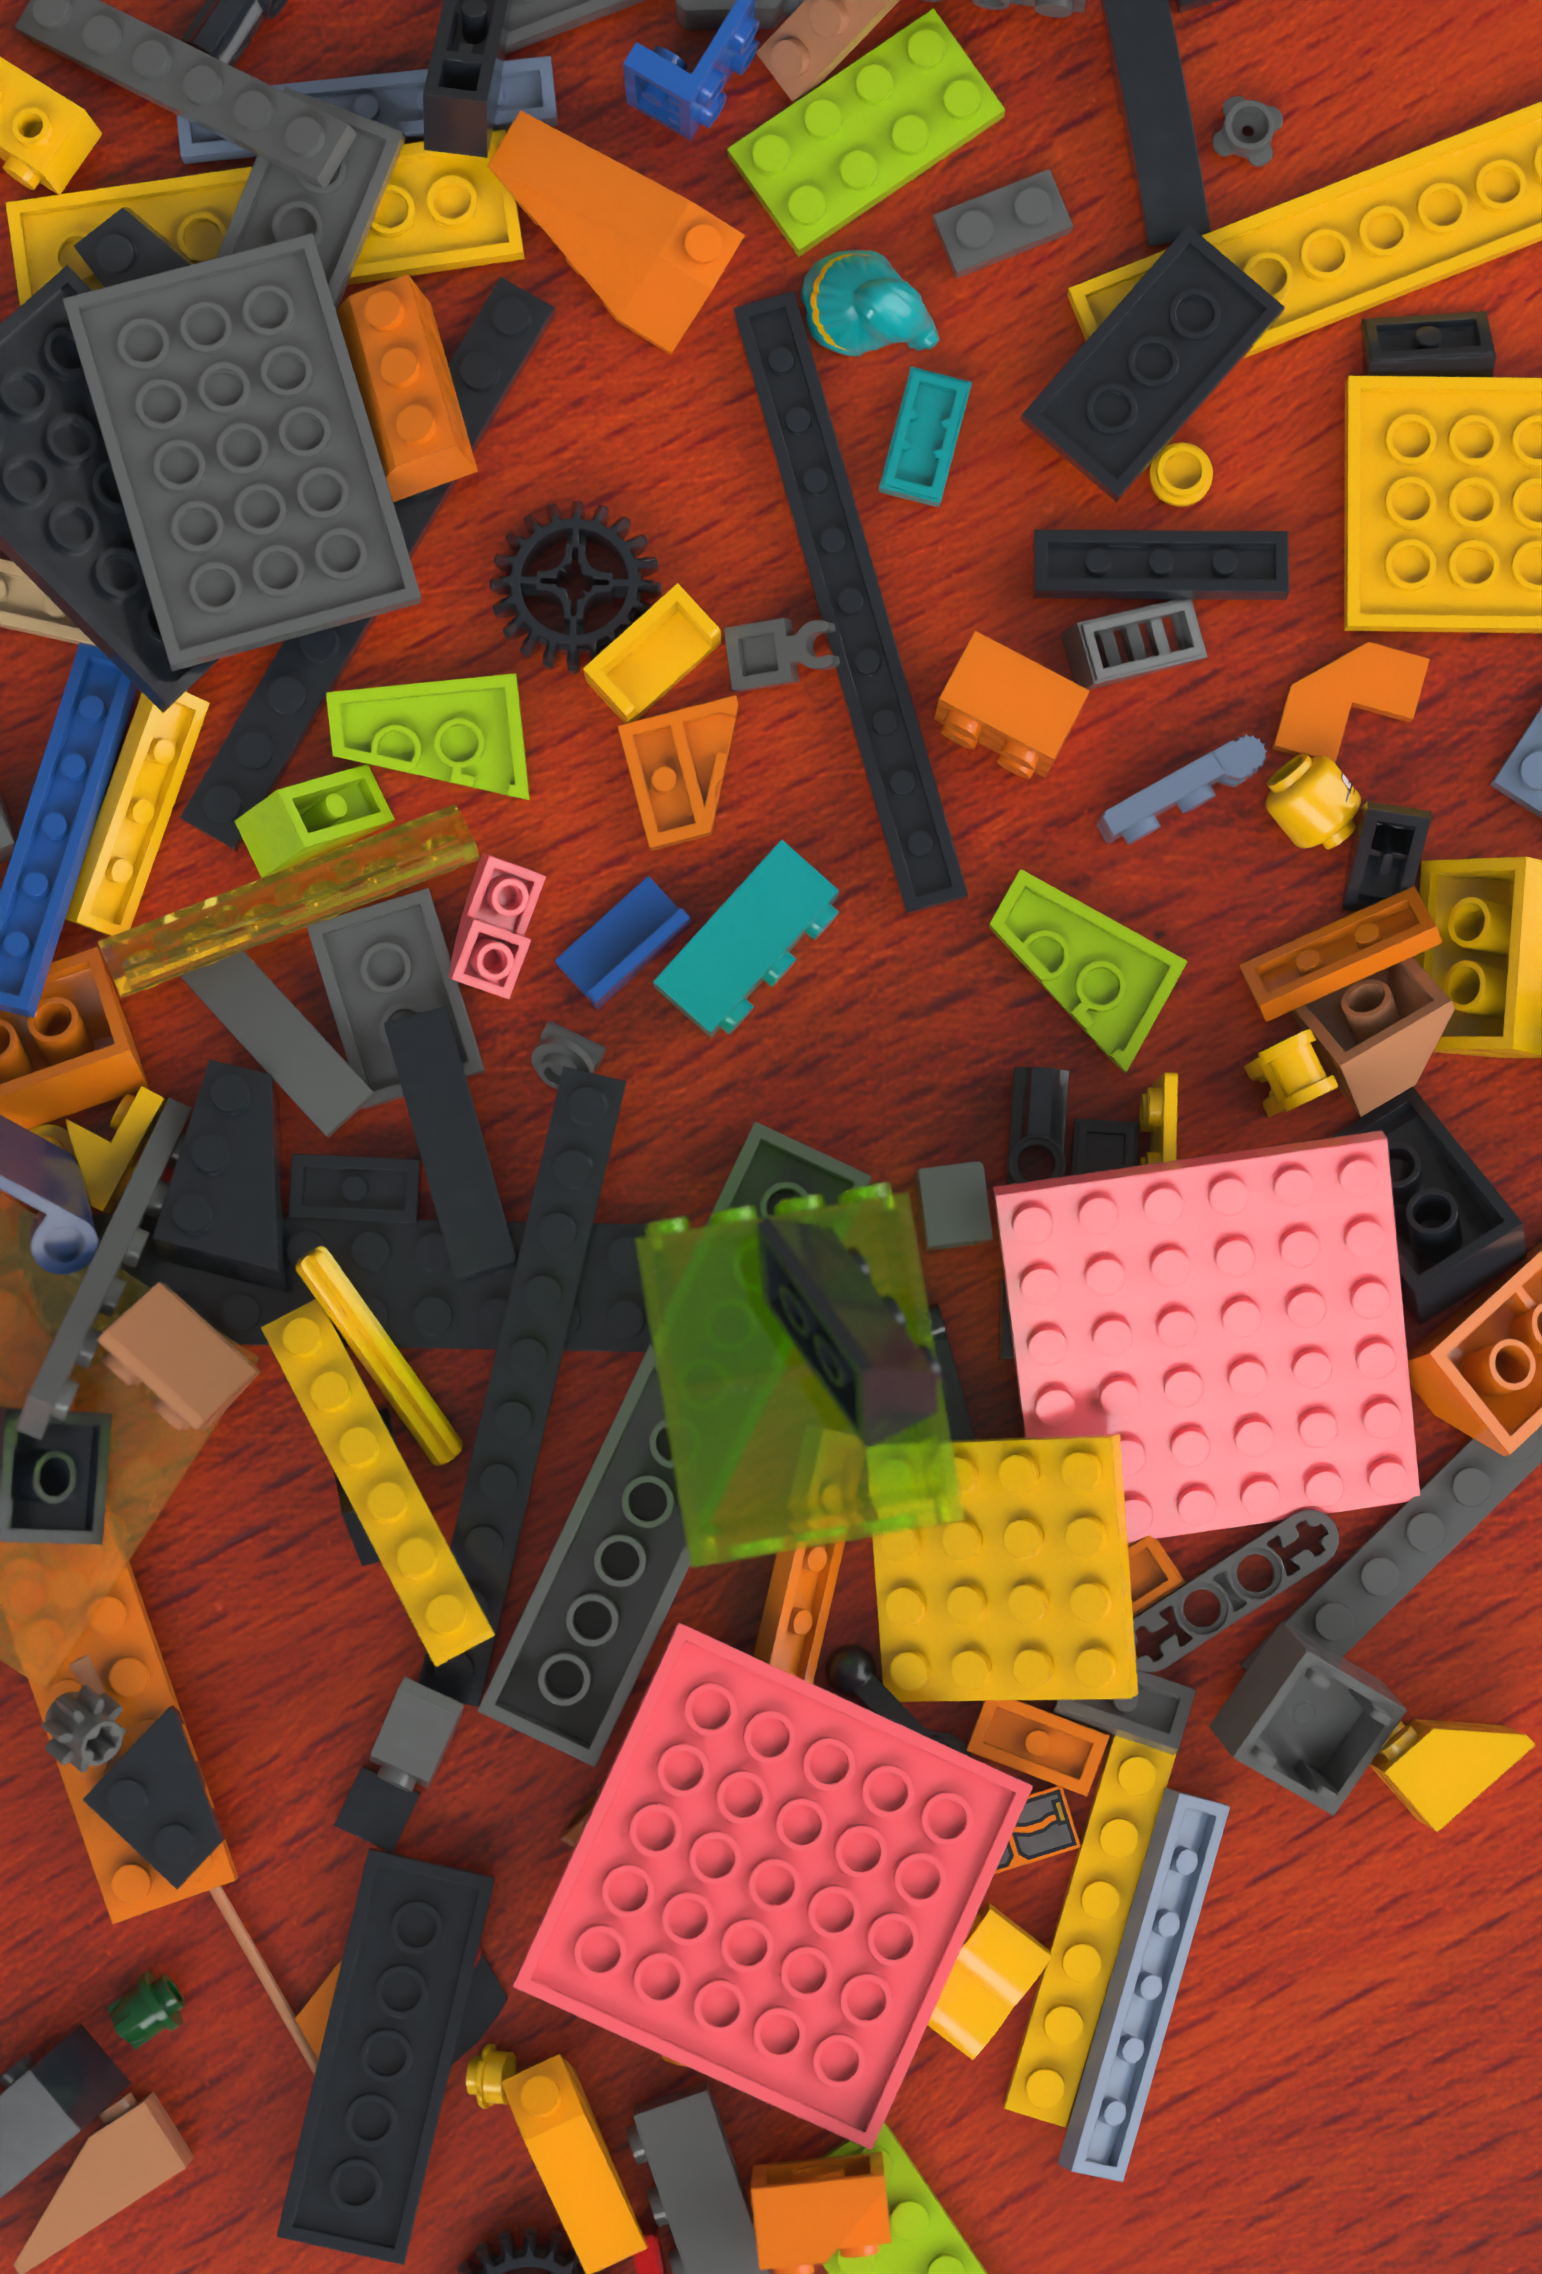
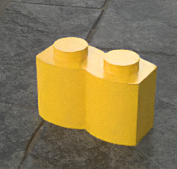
M987 1902L975 1916L928 2022V2026L973 2060L994 2036L1012 2008L1021 2000L1052 1958L1049 1949Z

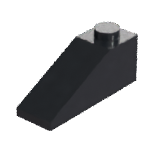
M512 0L443 1L423 91L424 150L488 157L497 114Z

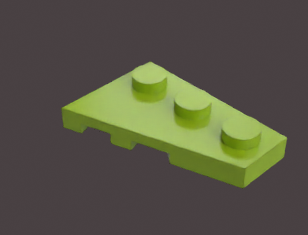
M516 673L326 692L333 756L530 800Z
M1022 869L1019 870L988 926L1123 1074L1128 1071L1188 962Z

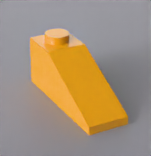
M558 2054L500 2081L523 2140L585 2273L594 2274L647 2249V2244L575 2068Z

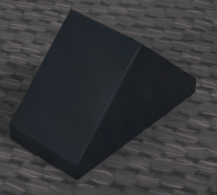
M1369 801L1357 811L1354 817L1356 829L1352 833L1342 901L1343 910L1358 912L1414 886L1431 822V811Z

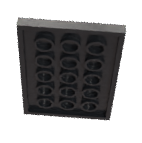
M67 265L0 324V549L164 713L220 659L171 671L63 303V298L92 290Z

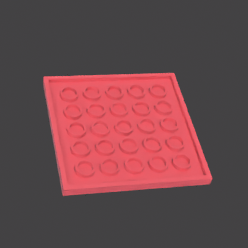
M1383 1131L993 1187L1024 1438L1120 1434L1128 1543L1137 1542L1147 1535L1157 1539L1281 1521L1302 1510H1317L1328 1514L1409 1502L1414 1496H1420L1388 1143Z
M677 1622L515 1975L512 1986L872 2150L1033 1786Z

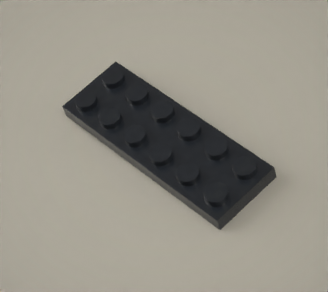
M369 1847L276 2237L396 2264H405L495 1876Z

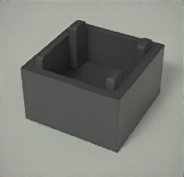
M1281 1621L1209 1727L1233 1758L1334 1816L1402 1719L1407 1709L1380 1679Z

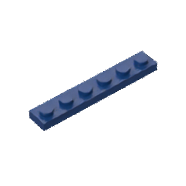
M79 643L0 890V1010L34 1018L138 689L97 646Z

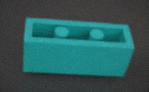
M781 840L653 981L655 989L710 1038L720 1028L730 1035L753 1010L754 1006L747 998L763 981L772 988L796 962L797 959L789 952L801 938L807 934L813 940H816L837 917L839 911L832 904L838 899L839 890L787 843Z

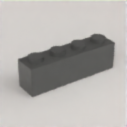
M708 2080L635 2105L633 2113L635 2124L627 2126L626 2132L637 2164L648 2162L656 2186L647 2189L655 2221L658 2227L666 2224L670 2225L677 2246L676 2249L667 2252L673 2274H773L772 2269L759 2270L754 2215Z

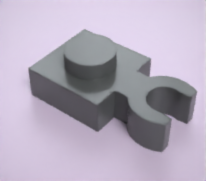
M787 618L724 628L732 691L745 692L799 683L797 664H804L809 668L818 670H830L840 665L839 656L824 655L818 657L813 648L814 641L819 635L836 631L835 624L822 620L810 621L804 624L796 635H793L791 619Z

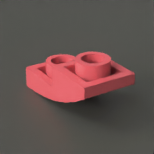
M482 852L459 924L448 976L450 979L510 999L531 939L524 935L546 879L545 875Z

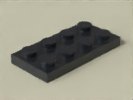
M1188 225L1024 411L1021 421L1117 503L1280 317L1285 307Z

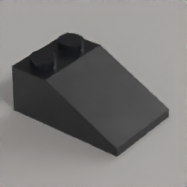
M1411 1087L1330 1138L1383 1131L1387 1138L1402 1303L1416 1321L1422 1325L1527 1258L1522 1221L1415 1088Z

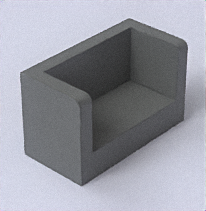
M981 1162L921 1168L914 1174V1184L923 1251L986 1244L993 1239L984 1167Z

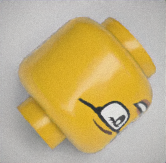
M1302 753L1285 763L1268 780L1267 785L1271 790L1266 799V808L1297 847L1311 848L1322 843L1326 849H1331L1346 840L1356 829V824L1352 819L1360 807L1361 797L1328 756L1310 758L1307 753Z

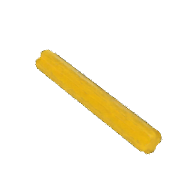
M319 1246L305 1253L297 1261V1273L432 1464L441 1466L454 1459L462 1451L463 1441L328 1249L324 1246Z

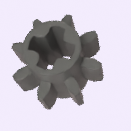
M83 1685L79 1693L68 1692L61 1695L49 1707L45 1722L41 1726L54 1737L47 1743L44 1749L62 1765L70 1762L81 1773L86 1772L89 1765L98 1766L108 1762L118 1752L122 1744L123 1735L126 1734V1730L114 1721L123 1711V1707L105 1692L98 1695L87 1685Z

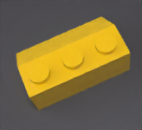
M1530 857L1422 861L1419 895L1437 926L1442 943L1415 955L1414 959L1451 999L1455 1009L1433 1052L1497 1058H1542V860Z

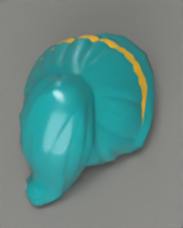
M846 250L835 252L816 261L804 277L799 296L807 312L806 323L812 337L825 348L843 355L859 357L864 352L869 350L875 351L892 343H908L909 348L920 351L922 349H931L939 342V335L935 324L922 302L921 295L907 281H903L887 258L875 251Z

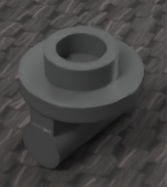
M549 1020L538 1044L532 1052L531 1061L540 1078L547 1085L558 1089L563 1066L594 1073V1070H597L607 1047Z

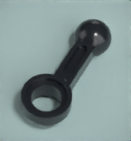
M844 1645L831 1653L826 1662L825 1674L829 1685L836 1692L845 1696H857L872 1712L972 1758L971 1753L966 1751L967 1745L960 1738L947 1732H933L924 1727L876 1678L875 1661L866 1649L857 1645Z

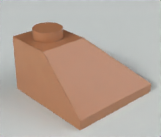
M1410 957L1290 1012L1302 1032L1311 1028L1316 1038L1311 1045L1329 1077L1334 1075L1339 1085L1337 1089L1362 1117L1416 1085L1455 1009L1451 999L1414 957Z

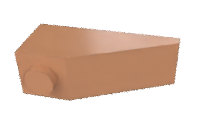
M154 2091L139 2101H136L133 2094L129 2092L98 2114L104 2124L100 2125L86 2141L13 2266L18 2274H25L184 2170L195 2156Z

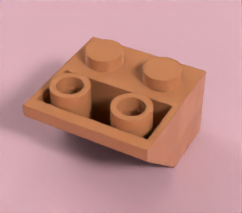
M158 1282L97 1339L108 1350L107 1354L101 1359L103 1363L129 1386H132L133 1383L139 1386L142 1382L158 1396L150 1405L179 1431L182 1429L187 1431L190 1426L196 1431L208 1430L261 1373L250 1360L170 1287L161 1282Z

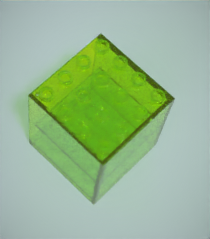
M890 1182L849 1189V1191H845V1193L838 1196V1205L824 1207L822 1194L783 1200L773 1207V1216L757 1218L755 1205L714 1212L715 1214H712L713 1216L709 1218V1227L689 1230L687 1217L648 1223L644 1229L646 1237L635 1240L633 1246L685 1552L691 1567L964 1520L941 1382L937 1383L938 1413L866 1449L762 1298L756 1223L771 1217L832 1227L846 1248L855 1246L860 1251L869 1267L872 1278L871 1283L880 1296L883 1297L888 1294L896 1301L906 1322V1332L915 1345L925 1344L936 1358L908 1193L892 1195Z

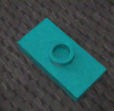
M915 367L910 368L879 492L940 508L972 382Z

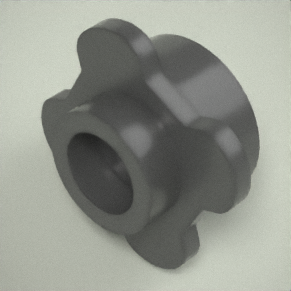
M1241 96L1229 98L1222 107V113L1225 117L1222 129L1214 135L1212 140L1215 152L1222 157L1234 154L1247 158L1254 167L1266 165L1273 156V150L1270 146L1273 134L1283 124L1281 112L1276 107L1265 106L1261 102L1254 100H1245ZM1245 126L1251 127L1253 135L1249 137L1244 136L1242 128Z

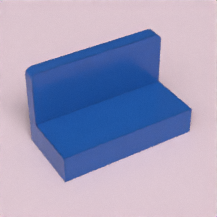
M648 876L554 961L598 1010L691 927V918L682 908L678 909Z

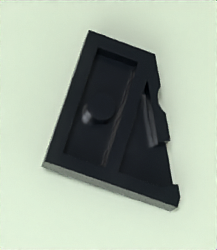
M172 1705L82 1800L171 1885L178 1889L225 1840V1836L216 1811L211 1807L206 1794V1783L199 1763L194 1760L182 1724L184 1722L181 1713Z

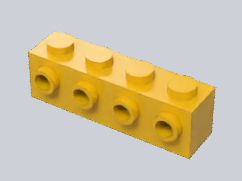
M0 57V158L6 161L2 168L11 177L31 190H35L37 185L41 183L60 195L99 140L102 132L85 109Z

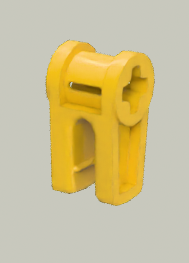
M1311 1028L1260 1052L1258 1058L1244 1066L1252 1081L1259 1080L1262 1083L1268 1081L1272 1090L1269 1092V1097L1263 1101V1107L1268 1117H1272L1284 1110L1288 1112L1339 1087L1334 1075L1327 1078L1311 1045L1316 1040Z

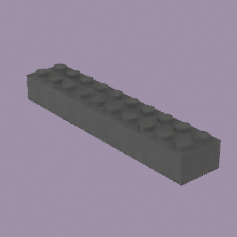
M754 1122L477 1710L478 1712L596 1767L793 1346V1343L763 1302L756 1223L771 1217L832 1227L842 1241L872 1176L762 1124Z

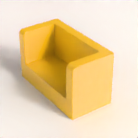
M677 583L583 668L586 682L625 724L637 721L722 644L721 630Z

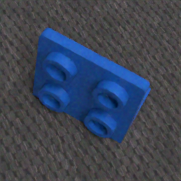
M737 0L692 74L686 71V63L673 52L660 46H655L653 51L636 42L623 63L627 104L690 141L701 125L709 129L718 118L726 102L727 95L721 91L733 72L740 76L743 75L758 50L759 42L754 37L760 21L755 19V0Z

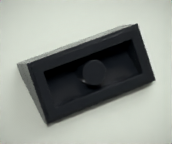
M1487 311L1361 319L1364 376L1493 377L1496 354Z

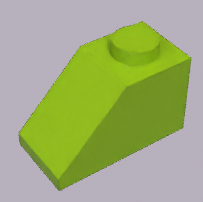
M365 764L278 789L234 822L261 878L309 864L389 825L395 819L369 765Z

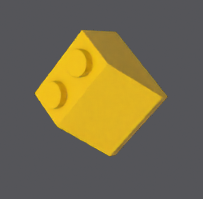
M1413 1719L1405 1726L1400 1720L1369 1765L1418 1821L1438 1832L1533 1748L1535 1744L1526 1734L1505 1725Z

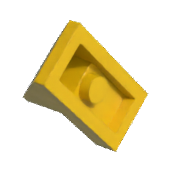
M143 1086L140 1087L136 1097L128 1093L119 1104L111 1120L110 1127L117 1131L112 1141L66 1119L67 1129L83 1174L91 1206L106 1213H114L167 1102L166 1098Z

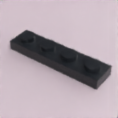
M1034 530L1033 598L1286 600L1289 593L1288 531Z

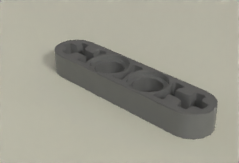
M1317 1510L1297 1512L1285 1520L1276 1522L1186 1581L1184 1585L1133 1617L1134 1632L1141 1626H1144L1151 1633L1156 1632L1168 1624L1159 1613L1170 1606L1175 1623L1190 1636L1188 1640L1180 1645L1175 1633H1171L1157 1644L1161 1652L1158 1658L1152 1660L1144 1653L1136 1656L1137 1670L1157 1672L1168 1667L1324 1565L1334 1556L1339 1545V1533L1335 1523L1326 1514ZM1303 1521L1309 1527L1321 1525L1324 1534L1317 1540L1321 1550L1313 1555L1308 1549H1300L1287 1557L1289 1561L1296 1565V1569L1286 1575L1281 1557L1267 1546V1542L1277 1536L1279 1546L1285 1548L1299 1537L1295 1527L1299 1522ZM1252 1554L1264 1556L1270 1562L1273 1569L1270 1584L1260 1591L1244 1589L1237 1578L1239 1563L1245 1557ZM1198 1589L1211 1591L1219 1602L1217 1618L1206 1626L1192 1625L1186 1619L1183 1612V1604L1186 1597ZM1134 1633V1640H1135V1645H1136V1643L1138 1642V1640H1137V1636H1136L1135 1633Z

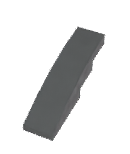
M207 912L161 954L258 1063L272 1075V1078L328 1138L376 1095L210 913Z

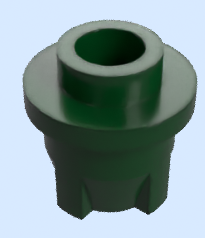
M145 1971L137 1977V1986L106 2007L117 2034L120 2038L123 2037L131 2044L135 2050L167 2028L174 2031L183 2024L180 2010L186 2006L184 1997L176 1984L165 1974L157 1978L151 1972Z

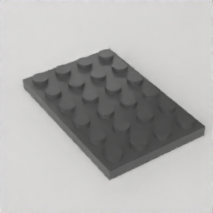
M313 233L63 298L66 314L171 671L421 603L419 587Z

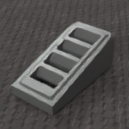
M1177 599L1079 622L1062 632V641L1073 681L1087 690L1207 658L1192 599ZM1170 617L1179 651H1170L1162 622L1163 618ZM1145 624L1154 657L1147 658L1138 625ZM1120 630L1129 663L1122 664L1113 633Z

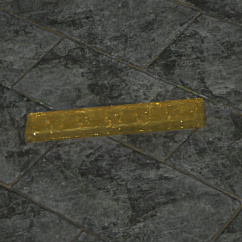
M454 804L98 941L119 996L123 998L141 990L153 988L162 982L198 968L210 966L219 960L260 944L272 942L281 936L322 920L331 919L340 913L371 901L391 896L402 889L433 877L450 873L459 867L480 860L475 840L457 805Z

